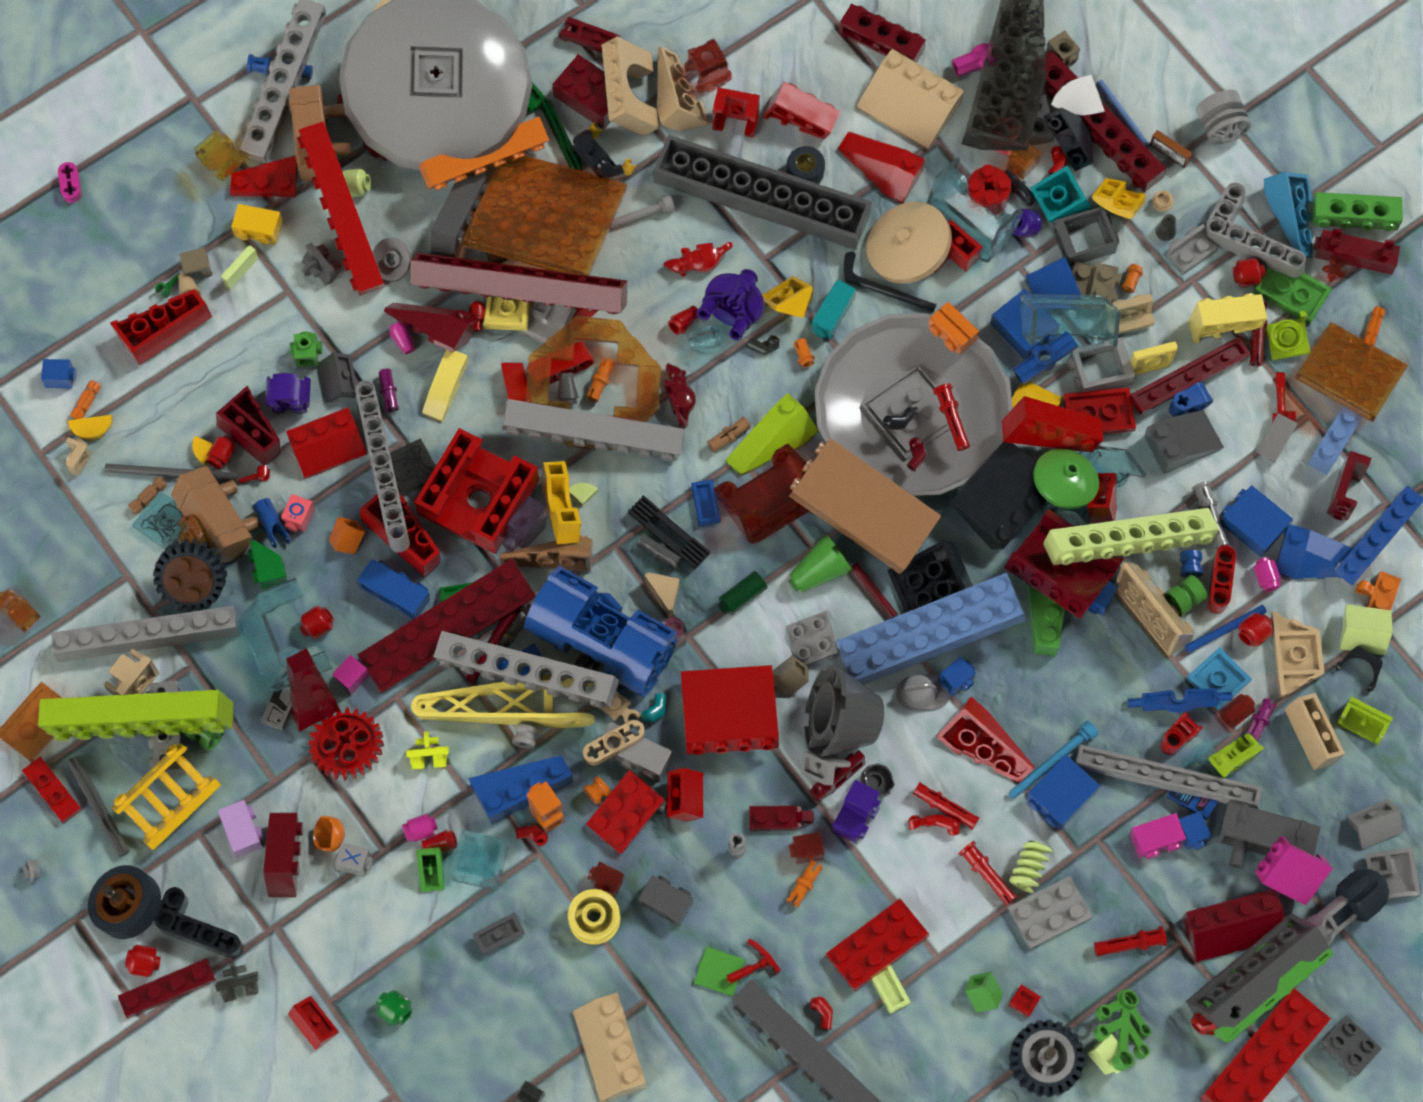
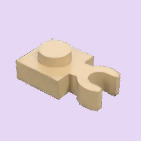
M617 691L615 692L611 707L604 705L603 709L599 708L616 722L621 717L624 719V724L629 722L628 719L631 716H635L637 719L641 718L637 710L628 709L631 706V702Z

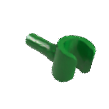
M180 273L166 284L158 283L155 291L159 293L165 288L161 296L168 298L171 294L170 289L179 280L178 275Z

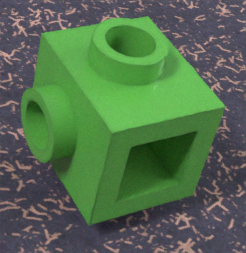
M304 331L300 334H294V342H290L291 356L294 355L296 366H319V354H322L323 350L322 341H318L316 333Z

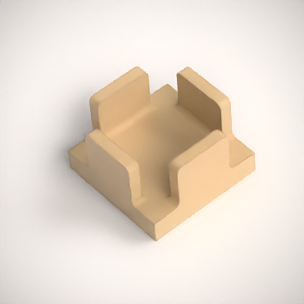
M131 649L129 653L138 663L122 654L109 670V673L118 679V688L107 681L103 684L104 687L112 695L143 694L149 687V683H152L159 675L153 661L147 656Z

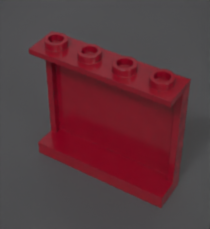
M1048 509L1039 524L1018 550L1011 554L1004 568L1081 619L1116 574L1124 559L1120 556H1115L1109 559H1094L1089 562L1080 561L1068 565H1053L1043 542L1050 530L1074 527V525Z

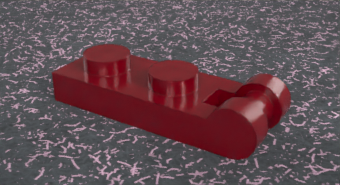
M572 17L566 18L564 22L565 27L558 34V37L565 42L571 41L602 53V44L617 36L621 38L618 34Z

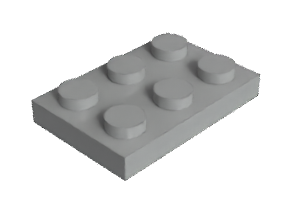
M1070 876L1007 908L1029 950L1092 919L1090 911Z

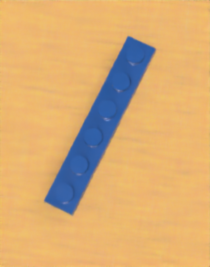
M1406 486L1337 567L1334 573L1353 586L1423 503V497L1409 486Z

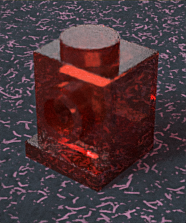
M599 861L597 867L592 866L587 879L591 880L595 889L608 891L615 899L625 880V875Z

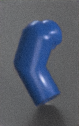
M599 593V600L619 612L622 611L623 607L611 594Z

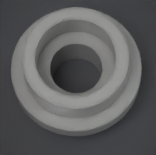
M26 859V864L22 865L24 878H29L30 882H34V879L40 878L37 860L31 861V859Z

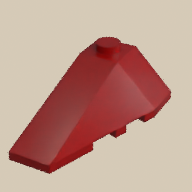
M849 131L838 147V151L855 167H858L869 181L878 186L879 191L883 195L901 204L907 199L924 169V158L906 149Z
M970 697L954 713L936 735L953 752L959 755L961 753L967 755L978 764L984 763L992 767L995 772L1018 783L1035 768L989 711L973 697Z

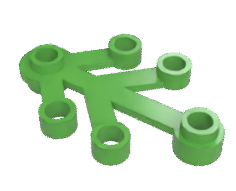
M1129 989L1119 991L1116 994L1115 1002L1109 1005H1101L1095 1011V1015L1100 1021H1106L1111 1017L1112 1013L1121 1010L1119 1019L1107 1025H1099L1093 1031L1094 1037L1098 1041H1104L1111 1033L1119 1030L1117 1053L1112 1057V1066L1118 1071H1126L1134 1064L1133 1056L1127 1051L1128 1037L1135 1046L1133 1053L1136 1058L1143 1060L1150 1054L1149 1047L1142 1040L1151 1035V1028L1144 1022L1136 1009L1139 1003L1138 996ZM1130 1016L1137 1025L1136 1028H1134L1132 1023L1130 1022Z

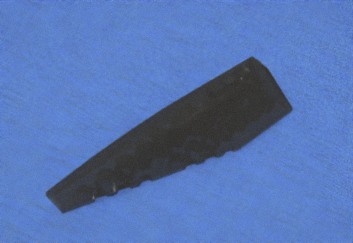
M1000 0L963 135L962 145L980 150L1028 151L1046 82L1044 0ZM990 57L995 59V61L989 62Z

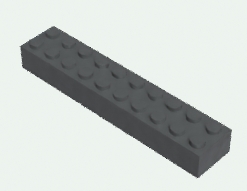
M669 134L653 170L654 183L857 250L871 214V201Z

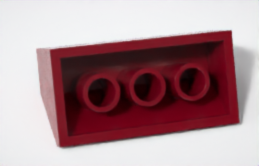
M1271 889L1187 911L1183 915L1182 920L1197 963L1249 949L1284 920V911L1277 891Z

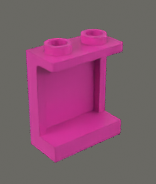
M1280 836L1273 843L1264 860L1258 864L1255 874L1262 884L1307 905L1333 868L1325 857L1319 854L1313 856L1290 844L1285 837Z

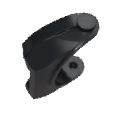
M1357 646L1342 662H1337L1335 670L1338 671L1342 668V664L1349 659L1360 658L1371 665L1374 673L1373 681L1367 689L1370 692L1376 687L1383 661L1362 647Z

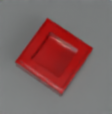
M1021 984L1008 1006L1029 1018L1041 996Z

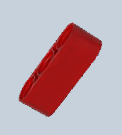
M581 341L533 361L527 366V369L536 387L543 388L559 381L561 373L576 374L589 368L594 363V360L585 342Z
M1228 545L1219 547L1212 561L1207 607L1215 614L1224 612L1231 600L1236 552ZM1224 555L1228 557L1229 562L1222 561L1219 556ZM1222 576L1227 582L1221 583L1216 577ZM1219 597L1224 603L1218 604L1214 601V598Z

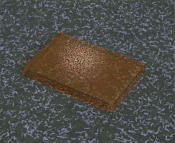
M42 681L0 727V739L29 762H32L53 738L52 735L47 734L46 731L38 727L40 699L62 698Z

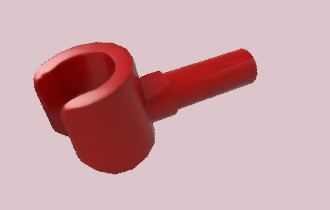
M260 465L257 467V474L239 478V483L242 484L252 480L268 481L270 469L266 465Z

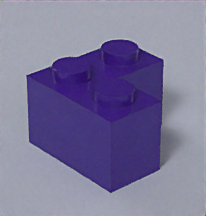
M855 780L844 799L843 807L835 819L831 831L855 844L859 838L863 840L869 830V827L866 826L869 819L874 820L879 812L881 804L879 800L880 792Z

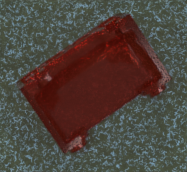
M788 443L774 452L772 456L773 467L737 488L733 482L725 481L713 488L720 503L743 536L751 544L764 540L809 512L808 509L789 497L793 491L790 489V486L797 477L801 479L805 474L802 469L806 461Z

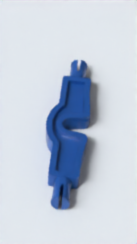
M1217 688L1186 689L1184 698L1177 700L1172 690L1142 693V698H1128V708L1143 707V711L1167 710L1174 713H1183L1194 708L1218 706V701H1233L1232 691L1217 693Z

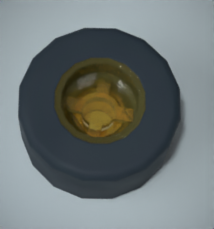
M809 146L798 147L793 150L787 159L786 173L820 184L825 172V160L821 152Z

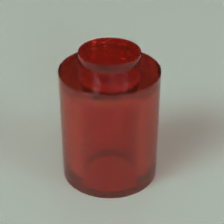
M1239 694L1233 701H1230L1219 710V715L1226 725L1230 728H1235L1255 712V702L1249 695Z

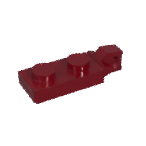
M860 750L855 754L850 753L844 759L851 762L850 767L835 768L833 785H824L816 782L810 789V794L819 803L830 793L833 794L865 765V755Z
M749 806L750 831L796 830L797 828H802V824L814 823V811H802L800 806Z

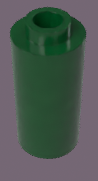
M753 571L718 598V607L725 615L728 613L732 616L768 589L767 584L756 571Z

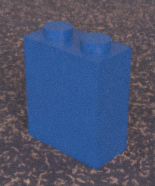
M1025 289L994 312L990 324L1024 360L1033 355L1038 347L1056 339L1060 327Z
M1251 485L1247 490L1242 489L1235 497L1237 501L1232 506L1228 504L1221 512L1223 516L1221 523L1225 529L1258 556L1262 557L1285 532L1288 524L1292 523L1293 518Z
M1065 755L1032 788L1026 799L1028 800V805L1034 811H1040L1045 816V820L1050 826L1061 830L1098 792L1100 785Z

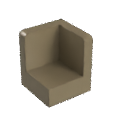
M205 247L179 253L184 274L202 271L204 278L213 276Z
M793 655L773 670L774 686L787 696L793 695L809 682L808 667Z

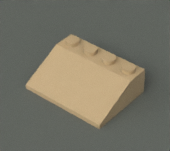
M891 49L880 64L856 108L929 150L962 104L964 90Z
M1125 562L1122 564L1115 581V585L1118 586L1116 591L1170 657L1191 642L1194 636L1193 630L1187 622H1183L1178 616L1179 612L1176 607L1166 601L1163 591L1159 587H1155L1150 581L1151 577L1145 569H1141L1137 564Z

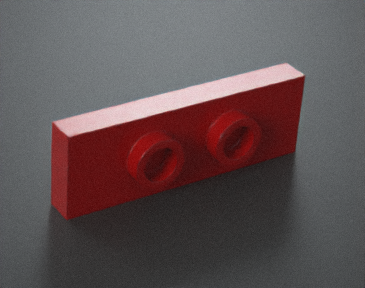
M41 756L22 769V772L63 824L82 810Z

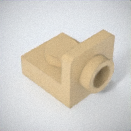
M68 437L66 443L74 451L69 453L66 459V466L70 473L79 476L90 458L91 452L87 447L88 444L79 438L73 440Z

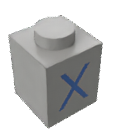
M341 843L335 866L338 871L365 877L366 871H370L373 858L369 849Z

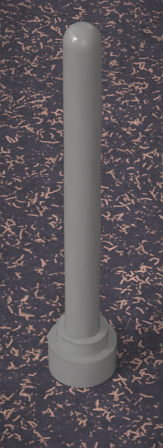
M670 195L661 197L657 204L575 233V238L582 240L660 211L667 214L673 212L675 207Z

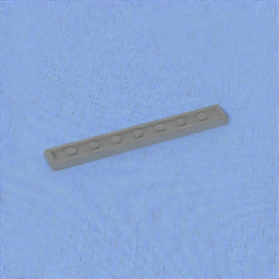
M1079 745L1075 762L1085 771L1217 800L1226 804L1228 801L1238 804H1246L1256 809L1259 807L1262 787L1085 745Z

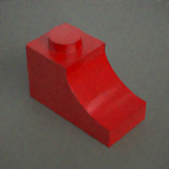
M1097 473L1099 478L1098 492L1087 506L1091 522L1096 524L1115 521L1117 512L1116 473Z

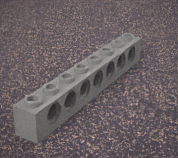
M299 0L298 4H294L291 12L292 19L286 23L284 28V39L279 41L276 53L278 54L276 59L270 63L268 79H264L262 83V94L254 103V114L247 120L246 134L239 140L238 148L242 157L262 164L268 162L289 109V89L298 86L326 16L323 4L311 0ZM302 21H308V22H309V23H308L307 25H305V26H300V25H299V23L302 22ZM296 39L301 40L298 45L291 44ZM288 58L294 59V61L290 64L284 63V61ZM280 77L286 78L283 83L276 82ZM271 97H279L277 101L269 102ZM263 116H271L270 120L261 121ZM256 135H263L261 140H253Z
M441 631L434 653V658L440 662L439 665L449 669H452L453 666L460 667V671L468 674H474V671L482 673V677L495 680L496 677L502 678L504 683L514 686L517 683L525 684V688L532 691H538L539 688L547 690V694L555 697H560V694L567 695L569 700L581 703L582 700L590 701L591 706L603 709L604 705L611 707L619 682L613 675ZM464 649V657L457 659V653ZM483 655H487L486 662L479 665L478 659ZM503 661H508L507 668L499 670L500 664ZM526 666H530L529 673L521 676V670ZM546 672H551V678L548 681H542L543 675ZM567 678H573L572 685L564 687V681ZM590 683H595V689L590 693H586V686Z

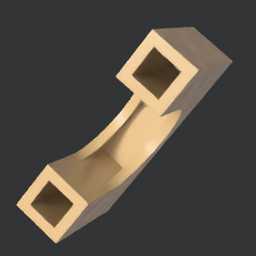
M618 36L602 44L609 121L642 136L659 129L657 109L638 100L631 91L627 80V75L638 80L653 72L652 54Z

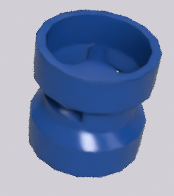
M1199 550L1180 552V562L1183 563L1180 568V576L1183 578L1189 575H1193L1196 578L1203 575V567L1200 565L1202 552Z

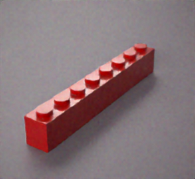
M324 121L299 129L300 136L296 138L300 149L305 148L307 157H304L308 170L312 169L315 177H312L315 189H320L322 197L319 200L323 210L327 209L330 215L327 218L330 230L335 229L337 238H334L338 251L343 250L345 258L342 259L345 270H350L353 277L349 279L353 291H358L359 296L384 288V282Z

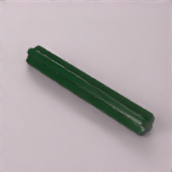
M550 100L541 102L543 114L573 174L581 172L583 170L582 164L572 148L570 139Z

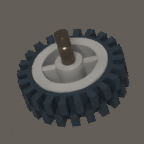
M1038 1020L1034 1024H1028L1026 1028L1018 1033L1010 1048L1009 1066L1010 1070L1013 1071L1014 1079H1017L1021 1087L1024 1086L1027 1092L1030 1094L1032 1092L1036 1093V1096L1042 1097V1095H1046V1097L1059 1096L1063 1092L1070 1090L1080 1078L1085 1065V1052L1082 1050V1042L1078 1041V1035L1076 1033L1073 1034L1069 1026H1062L1063 1023L1059 1021L1054 1023L1052 1020H1047L1046 1022Z

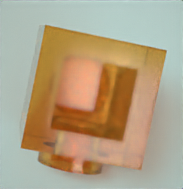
M1025 140L1018 148L1014 147L1009 152L1007 168L1024 180L1040 163L1042 153Z

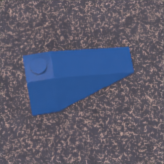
M1288 524L1283 534L1276 566L1281 576L1295 580H1303L1304 578L1324 579L1328 577H1338L1341 579L1340 576L1334 573L1335 568L1340 561L1347 557L1353 548L1312 530Z

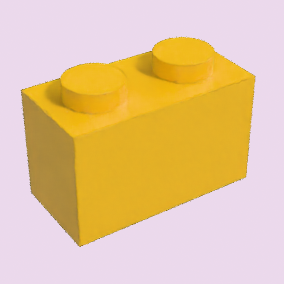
M238 204L231 228L234 236L241 240L252 239L257 240L261 244H276L283 220L278 211Z

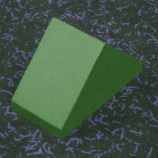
M440 847L416 849L421 892L445 890L443 855Z

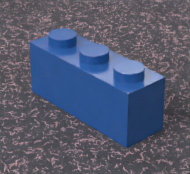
M371 559L357 579L359 588L411 619L420 616L431 600L428 588L419 582L416 584L411 582L410 578L403 572H394L386 562L382 560L377 562Z

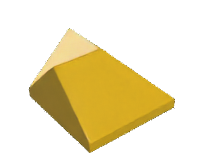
M791 276L762 294L764 304L775 311L804 318L808 304L812 303L813 288L801 279Z

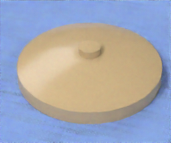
M922 202L900 204L885 212L873 225L866 245L868 260L874 270L882 278L890 282L905 284L922 280L936 271L947 257L952 240L951 229L943 214L932 205Z

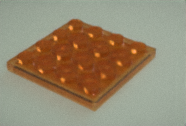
M1330 322L1297 372L1295 379L1373 422L1408 365Z

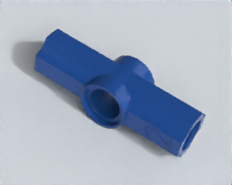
M1065 331L1047 345L1038 347L1033 355L1012 370L1017 379L1025 385L1042 372L1052 370L1059 360L1078 348V345L1070 333ZM1044 355L1050 356V359L1048 361L1040 360V358Z

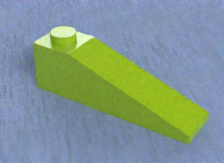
M787 393L768 411L726 458L725 462L742 476L765 465L766 462L774 458L784 456L785 453L795 448L803 447L819 432V429L805 408Z

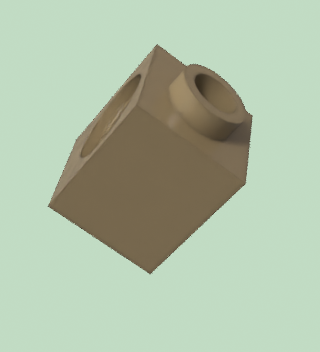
M1064 30L1048 41L1046 53L1048 54L1050 51H1053L1066 66L1070 67L1078 61L1080 48Z

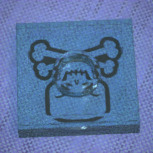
M160 491L134 521L132 526L165 550L183 535L190 524L183 513L179 511L176 502Z

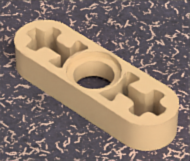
M631 720L588 743L583 749L585 762L593 766L598 765L637 744L645 735L643 724L640 721ZM631 727H634V729L639 728L638 736L634 734L627 736L628 742L625 743L621 732H624V736L630 733ZM611 737H617L621 744L617 748H610L607 745V741ZM600 744H604V748L608 753L604 754V750H601L597 753L598 758L588 757L590 755L589 750L593 749L596 752L601 749Z

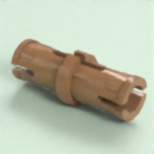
M741 417L731 426L722 428V432L708 440L707 444L716 453L729 442H735L736 438L749 430L751 426L745 417Z

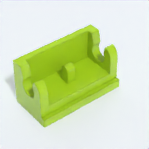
M1351 696L1336 724L1378 745L1384 737L1393 717Z
M1249 733L1244 735L1249 745L1242 737H1239L1208 758L1223 778H1226L1255 759L1264 749Z

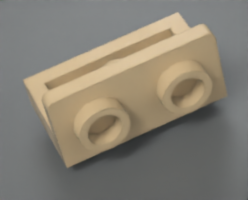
M1151 294L1136 295L1131 299L1117 300L1109 304L1106 318L1113 335L1154 326L1155 320L1151 313L1153 306Z

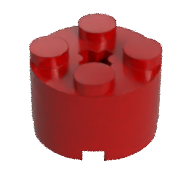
M986 164L975 170L968 180L966 190L969 208L981 216L991 214L994 216L1001 213L1008 204L1011 191V180L1008 175L991 164Z

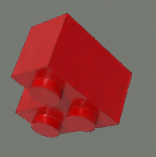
M950 220L948 222L952 235L950 250L941 266L934 271L935 273L949 259L967 272L981 258L983 246Z

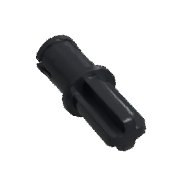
M1006 169L1004 172L1011 180L1012 193L1017 194L1028 207L1034 203L1033 200L1036 201V198L1025 185L1026 182L1021 181L1010 169Z

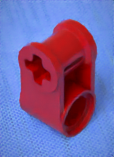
M1185 712L1163 736L1160 748L1165 754H1177L1203 729L1201 725L1198 726L1188 717V712ZM1167 739H1174L1177 742V745L1173 746L1169 744Z

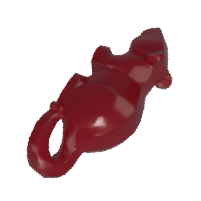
M667 363L665 371L670 381L664 380V389L666 394L670 396L669 403L673 414L677 416L679 427L685 429L688 426L689 414L696 404V395L687 385L686 376H684L686 371Z

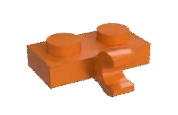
M1379 571L1374 586L1370 582L1363 580L1357 584L1355 592L1370 597L1367 607L1391 610L1401 578Z

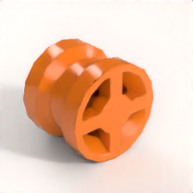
M599 776L593 779V783L583 787L584 792L596 805H599L601 799L609 796L611 793L609 787Z

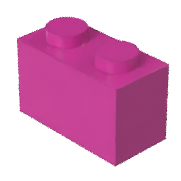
M1176 813L1135 826L1130 831V836L1139 859L1147 857L1149 860L1158 857L1162 851L1174 852L1179 850L1186 840Z

